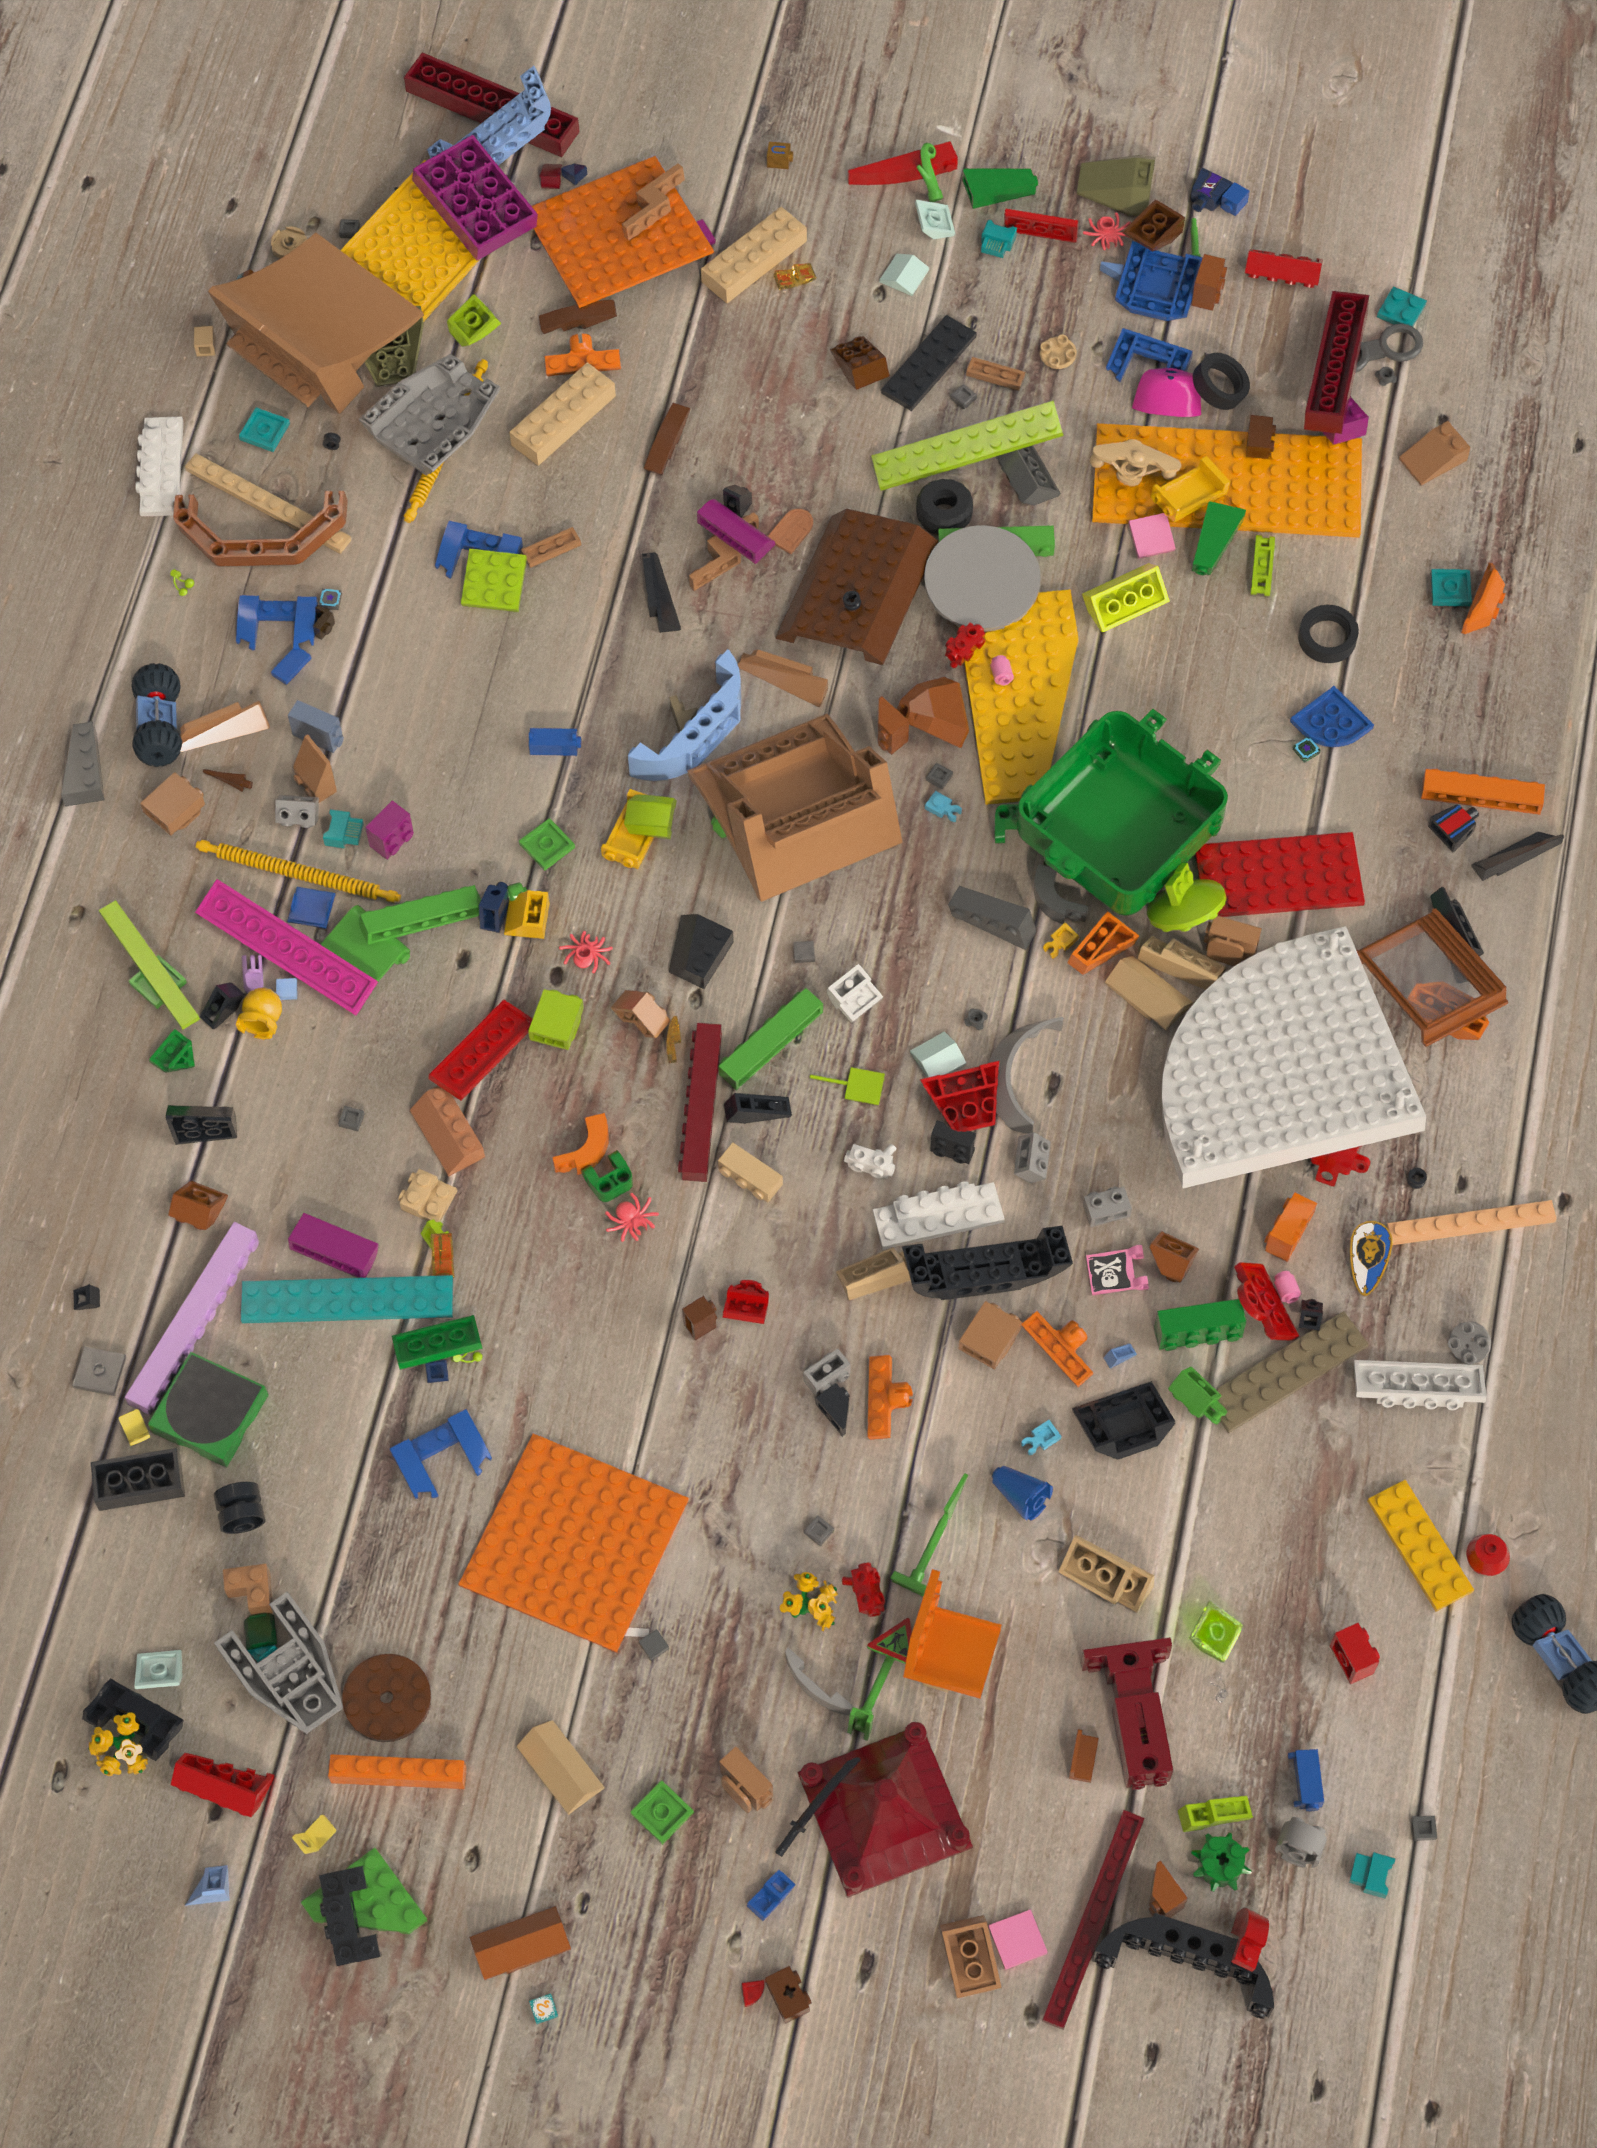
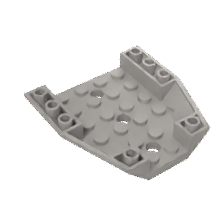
M449 354L398 382L359 418V421L377 442L427 476L434 472L474 434L501 388L488 378L484 382L480 381L467 372L461 360ZM468 392H471L470 395H468V396L465 395V396H464V394H466V393H468Z

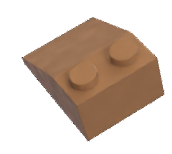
M1447 421L1427 433L1403 453L1399 460L1422 486L1467 461L1471 447L1451 423Z
M307 734L304 736L293 766L295 773L293 777L299 786L303 785L308 797H319L320 803L336 793L337 789L330 761Z
M981 1915L940 1925L957 1998L1002 1988L985 1916Z

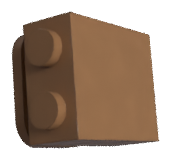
M174 772L140 804L144 814L169 835H172L177 830L186 828L200 815L201 808L205 805L203 799L204 794L199 788H193L187 778L184 776L180 777Z
M1217 916L1213 919V922H1208L1204 942L1207 943V957L1217 962L1236 966L1241 961L1256 954L1262 928Z
M985 1301L959 1340L958 1349L995 1370L1015 1342L1016 1336L1021 1330L1022 1321L1015 1314H1008L1002 1311L1001 1307L997 1304Z
M735 1746L719 1761L720 1772L723 1775L721 1778L722 1787L746 1813L752 1810L751 1806L756 1811L761 1807L765 1809L773 1801V1785Z

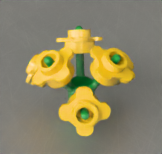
M803 1572L801 1575L795 1574L794 1579L797 1580L796 1586L801 1590V1595H793L790 1591L784 1592L783 1603L779 1607L780 1611L783 1613L790 1612L794 1618H797L800 1614L810 1613L818 1620L817 1625L822 1627L821 1631L824 1632L826 1627L830 1629L835 1624L834 1620L836 1617L833 1616L834 1610H831L828 1603L831 1601L835 1604L837 1603L835 1598L838 1595L837 1588L832 1583L828 1585L827 1581L824 1580L825 1585L819 1588L821 1594L814 1599H810L807 1597L808 1592L814 1591L815 1587L819 1586L817 1577L809 1572Z
M134 1713L114 1717V1723L117 1724V1732L120 1733L118 1737H113L109 1730H102L101 1727L94 1729V1735L91 1736L92 1741L89 1742L88 1750L91 1755L97 1757L98 1761L96 1764L101 1767L100 1771L107 1776L121 1774L119 1769L121 1764L117 1759L127 1761L128 1774L142 1773L146 1769L145 1765L148 1764V1759H144L143 1755H138L142 1752V1747L133 1742L134 1731L139 1729ZM115 1746L117 1750L113 1757L105 1756L103 1761H100V1756L105 1755L109 1747Z

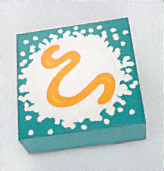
M551 1994L529 2001L536 2024L558 2017Z

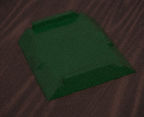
M264 1612L249 1615L244 1620L246 1650L277 1644L273 1614Z

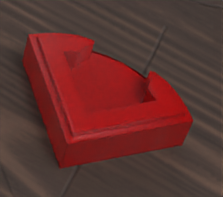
M764 1980L742 1983L745 2007L755 2004L761 1998L765 1988Z

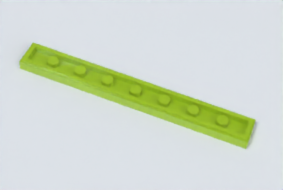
M115 900L100 909L99 913L181 1029L184 1030L200 1020L196 1011L118 902Z

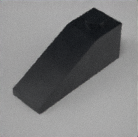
M734 1093L724 1103L726 1122L746 1124L792 1116L789 1097Z

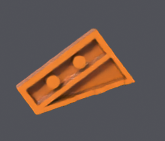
M1107 911L1071 954L1067 963L1084 975L1135 945L1139 935Z
M1296 1192L1292 1198L1288 1197L1283 1205V1213L1281 1215L1278 1214L1273 1224L1274 1228L1268 1232L1264 1242L1267 1243L1265 1251L1288 1262L1315 1213L1317 1203Z

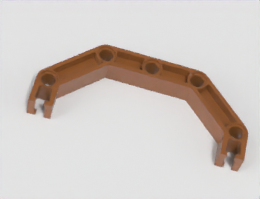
M325 491L324 509L289 539L221 540L197 517L198 502L194 494L188 495L190 501L187 509L183 508L185 507L183 495H175L173 519L180 532L217 566L297 565L305 561L343 528L346 523L348 499L344 491H338L340 496L338 505H332L334 503L333 492Z

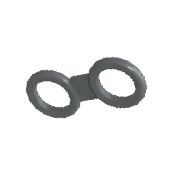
M1394 324L1387 327L1381 333L1379 339L1361 343L1360 353L1362 357L1357 363L1355 373L1361 371L1369 361L1388 357L1391 360L1401 362L1415 358L1423 347L1422 335L1417 329L1406 324ZM1394 333H1407L1415 340V347L1406 353L1394 352L1388 347L1387 338Z

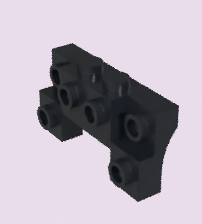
M111 1678L103 1685L94 1700L83 1710L82 1720L102 1729L110 1719L114 1721L115 1716L134 1713L136 1716L135 1721L139 1724V1729L134 1731V1733L143 1737L138 1743L142 1747L141 1753L154 1761H157L169 1748V1742L181 1731L184 1722L182 1718Z
M364 1865L319 1875L323 1893V1903H320L322 1917H326L327 1926H324L325 1936L327 1940L330 1939L333 1945L336 1966L382 1956L377 1940L378 1933L361 1937L352 1892L369 1888L368 1883L366 1884Z

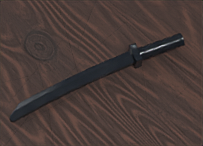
M859 1757L847 1761L810 1803L797 1821H791L790 1824L793 1827L776 1849V1854L783 1857L799 1832L804 1833L806 1831L804 1826L839 1783L861 1761Z

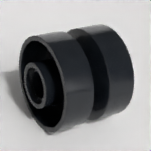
M248 1481L236 1482L223 1486L214 1492L216 1510L220 1512L218 1514L220 1530L223 1533H245L257 1529L265 1523L263 1506L259 1504L261 1502V1495L257 1483Z

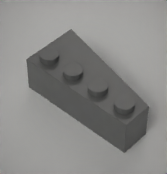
M93 721L73 724L61 792L65 807L105 800L98 738Z
M962 886L957 888L948 904L952 916L956 919L963 920L1024 950L1027 949L1037 932L1030 909Z

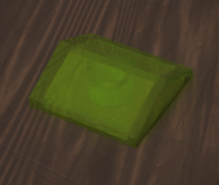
M1208 1601L1189 1639L1201 1652L1223 1663L1244 1625L1212 1601Z

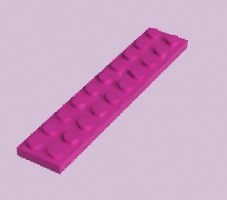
M216 879L195 912L356 1016L378 983L377 980L218 879Z

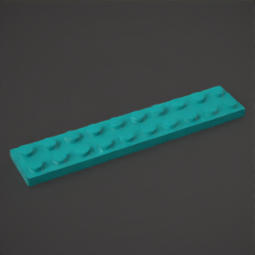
M453 1275L242 1281V1323L453 1318Z

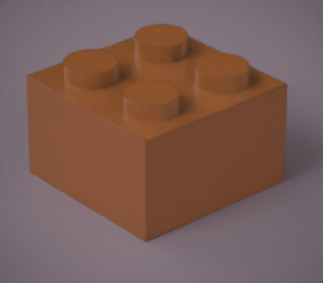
M1207 254L1203 255L1194 284L1192 306L1213 311L1215 304H1219L1220 292L1224 289L1226 281L1224 279L1228 268L1224 267L1226 259Z

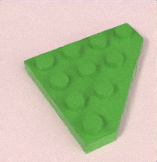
M373 1848L346 1868L349 1869L363 1865L365 1867L364 1874L369 1888L352 1892L359 1927L410 1934L428 1921L376 1848ZM321 1887L304 1899L301 1904L314 1922L327 1923L326 1917H322L320 1903H323Z

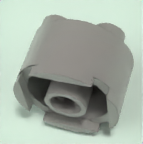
M1292 1817L1291 1821L1285 1822L1282 1827L1275 1852L1278 1853L1280 1851L1282 1853L1281 1858L1293 1865L1305 1868L1306 1864H1312L1311 1868H1315L1319 1864L1327 1841L1326 1831L1320 1826H1311L1304 1823L1301 1818Z

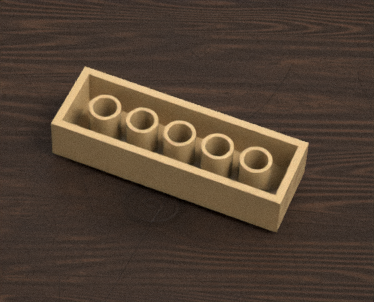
M783 207L778 208L702 267V283L725 303H729L807 242V227Z
M587 362L509 432L511 446L539 466L616 397L615 383Z

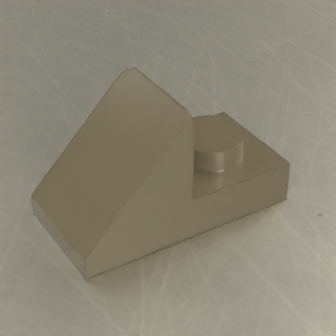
M677 695L669 697L670 709L680 733L684 729L686 722L696 716L698 708L685 710L683 702H679Z

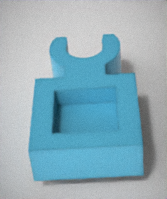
M937 791L932 794L925 804L927 811L940 818L945 814L952 822H956L957 816L952 814L953 812H957L960 815L962 813L960 806L951 805L952 799Z
M1048 1420L1032 1430L1031 1434L1033 1437L1024 1438L1021 1445L1023 1447L1026 1444H1031L1033 1447L1028 1450V1455H1033L1037 1451V1447L1041 1446L1045 1450L1061 1440L1062 1436L1051 1421Z

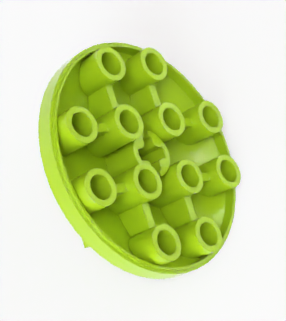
M1181 863L1166 883V889L1155 896L1153 901L1149 903L1146 912L1149 922L1154 927L1162 929L1163 932L1171 930L1186 932L1207 920L1215 919L1218 916L1217 913L1225 905L1226 893L1223 886L1216 881L1208 879L1193 880V874L1189 869L1188 863Z

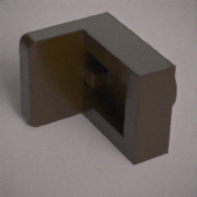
M317 605L315 610L319 619L313 628L315 637L322 640L325 635L331 632L335 620L333 612L329 608Z

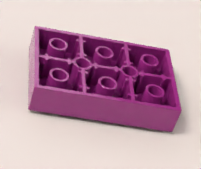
M474 135L413 168L412 181L476 261L537 226L538 214Z

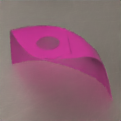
M1173 368L1149 369L1145 371L1140 379L1132 408L1156 415L1176 417L1200 416L1201 396L1195 389L1193 373ZM1169 370H1170V371H1175V372H1177V373H1168V372H1166V371H1169ZM1168 376H1174V379L1170 380Z

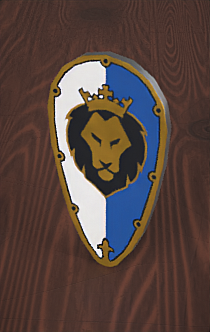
M1366 1221L1359 1224L1350 1238L1352 1277L1357 1290L1362 1296L1369 1295L1379 1284L1387 1267L1393 1246L1392 1235L1389 1229L1376 1221Z

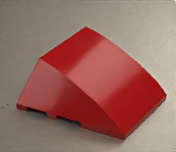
M1000 1060L941 1076L936 1075L920 1079L951 1129L966 1132L995 1125Z

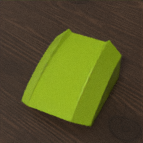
M475 294L447 320L449 333L462 347L481 340L501 324L497 317Z
M635 795L628 800L624 825L630 834L671 840L672 821L677 800L671 797Z

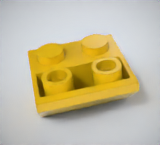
M528 890L518 894L514 901L509 899L504 935L544 939L550 905L548 892Z

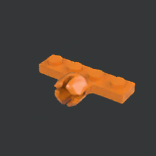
M582 333L583 343H579L578 334L570 337V353L545 356L547 376L575 374L587 362L598 371L621 369L619 349L594 351L592 349L591 336Z
M1036 1311L1021 1324L1026 1332L1077 1388L1094 1374L1076 1354L1077 1348L1087 1341L1088 1338L1086 1332L1078 1326L1077 1322L1072 1320L1060 1330H1055Z
M890 1355L869 1357L868 1438L870 1440L891 1438L892 1410L910 1407L913 1399H909V1397L913 1396L912 1388L907 1382L892 1383V1357Z

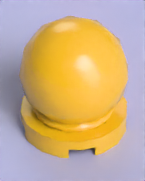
M265 987L251 990L243 999V1013L238 1015L237 1029L245 1034V1031L254 1034L253 1038L271 1039L272 1035L276 1033V1022L282 1013V1003L279 995Z

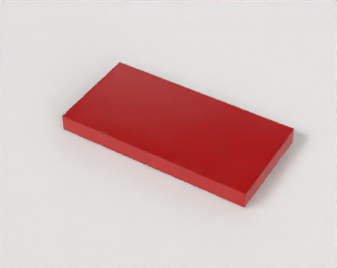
M1005 209L1004 227H1016L1019 234L1073 243L1077 242L1078 220Z

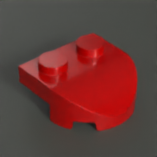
M741 1280L738 1285H730L727 1290L722 1318L764 1324L768 1311L769 1292L762 1288L761 1283L754 1280Z

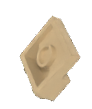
M418 1169L417 1173L413 1172L408 1180L410 1185L407 1191L402 1190L399 1195L398 1201H400L401 1210L426 1221L434 1219L436 1222H441L457 1193V1188L438 1180V1177Z

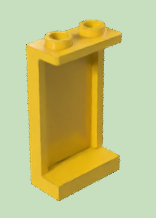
M1205 456L1200 460L1199 466L1162 487L1155 484L1150 497L1167 517L1176 522L1207 505L1209 501L1212 502L1227 494L1230 480Z
M629 789L627 802L606 844H602L601 853L608 861H617L627 868L639 869L654 837L630 834L625 827L624 821L628 800L635 795H646Z

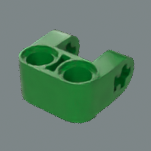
M1003 804L997 807L994 825L995 844L1005 843V830H1017L1019 804Z
M618 1150L608 1155V1159L615 1170L599 1178L591 1165L581 1170L586 1183L602 1202L612 1201L629 1191L633 1186L632 1172ZM621 1177L628 1178L624 1182L619 1181ZM604 1187L610 1188L607 1192L601 1191Z

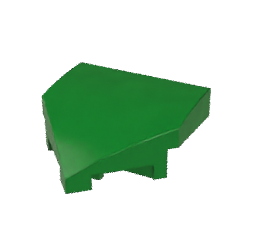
M174 1029L150 1057L149 1062L165 1073L195 1067L192 1041Z

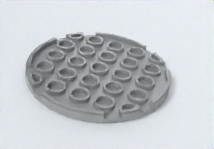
M981 525L959 529L943 538L932 550L927 560L924 580L928 598L933 604L934 609L944 619H948L958 627H961L963 624L967 626L971 622L973 625H981L984 631H995L1003 629L1013 622L1016 623L1027 614L1037 599L1041 577L1039 564L1033 551L1021 538L998 527Z

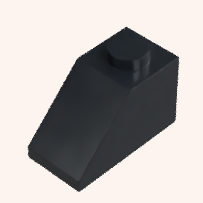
M736 484L725 487L723 489L724 506L742 518L752 504V492Z
M232 982L216 985L199 1017L212 1029H216L238 1009L245 994Z
M835 1383L816 1397V1406L843 1437L846 1434L850 1395L844 1387L840 1388Z

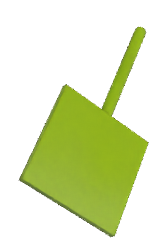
M851 1067L848 1081L817 1075H810L809 1077L811 1079L847 1085L845 1099L879 1105L885 1074Z

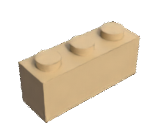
M732 1143L718 1160V1169L723 1176L731 1177L739 1187L747 1188L759 1200L763 1199L768 1203L783 1185L782 1175L735 1143Z

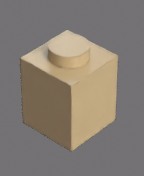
M213 326L194 327V347L197 357L215 355Z

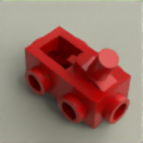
M971 622L967 626L963 624L957 631V636L949 638L945 645L947 647L945 656L951 661L950 666L952 668H957L958 665L961 666L965 661L968 662L974 655V651L984 645L986 641L984 639L985 632L981 625H973Z
M871 1563L859 1564L858 1568L851 1570L852 1577L844 1576L842 1578V1585L852 1586L853 1592L856 1594L859 1613L867 1614L868 1617L879 1616L881 1611L885 1610V1599L880 1590V1575L876 1568L871 1566Z

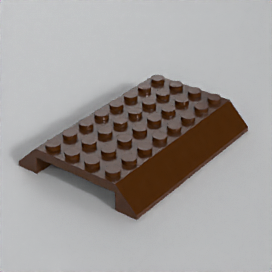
M847 508L831 517L775 638L794 643L796 637L799 636L863 652L865 661L884 665L925 574L927 560L932 550L938 544V540L916 524ZM856 591L859 593L861 606L857 610L851 611L845 608L843 596L846 592Z

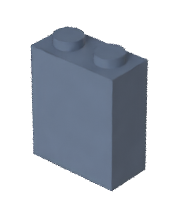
M299 700L296 701L288 714L293 736L303 740L304 736L308 734L318 747L334 753L344 740L339 718Z

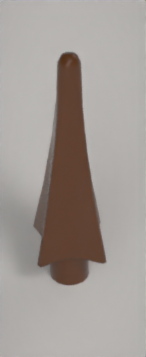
M203 769L204 774L219 779L243 792L244 788L251 789L253 786L252 781L246 780V774Z

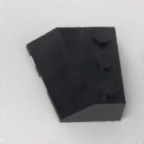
M699 914L681 915L669 973L705 989L734 943L733 931Z
M168 1105L165 1118L175 1145L237 1138L236 1114L233 1107Z

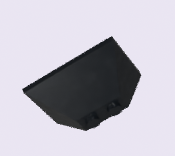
M1152 1381L1072 1408L1075 1417L1094 1450L1117 1460L1157 1447L1176 1424L1175 1419Z

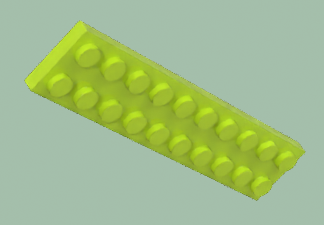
M1053 400L871 455L878 484L882 491L1064 435Z

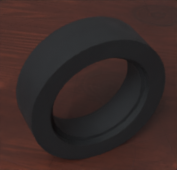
M1211 353L1194 369L1193 383L1196 391L1204 401L1221 410L1233 409L1249 393L1250 381L1245 369L1229 355ZM1212 368L1224 373L1234 386V394H1228L1219 390L1212 383L1208 369Z
M1320 605L1312 608L1304 615L1299 629L1298 640L1303 652L1311 659L1321 663H1337L1348 658L1354 651L1359 628L1354 616L1346 609L1336 605ZM1320 621H1333L1344 628L1347 639L1339 646L1324 647L1312 639L1310 629Z

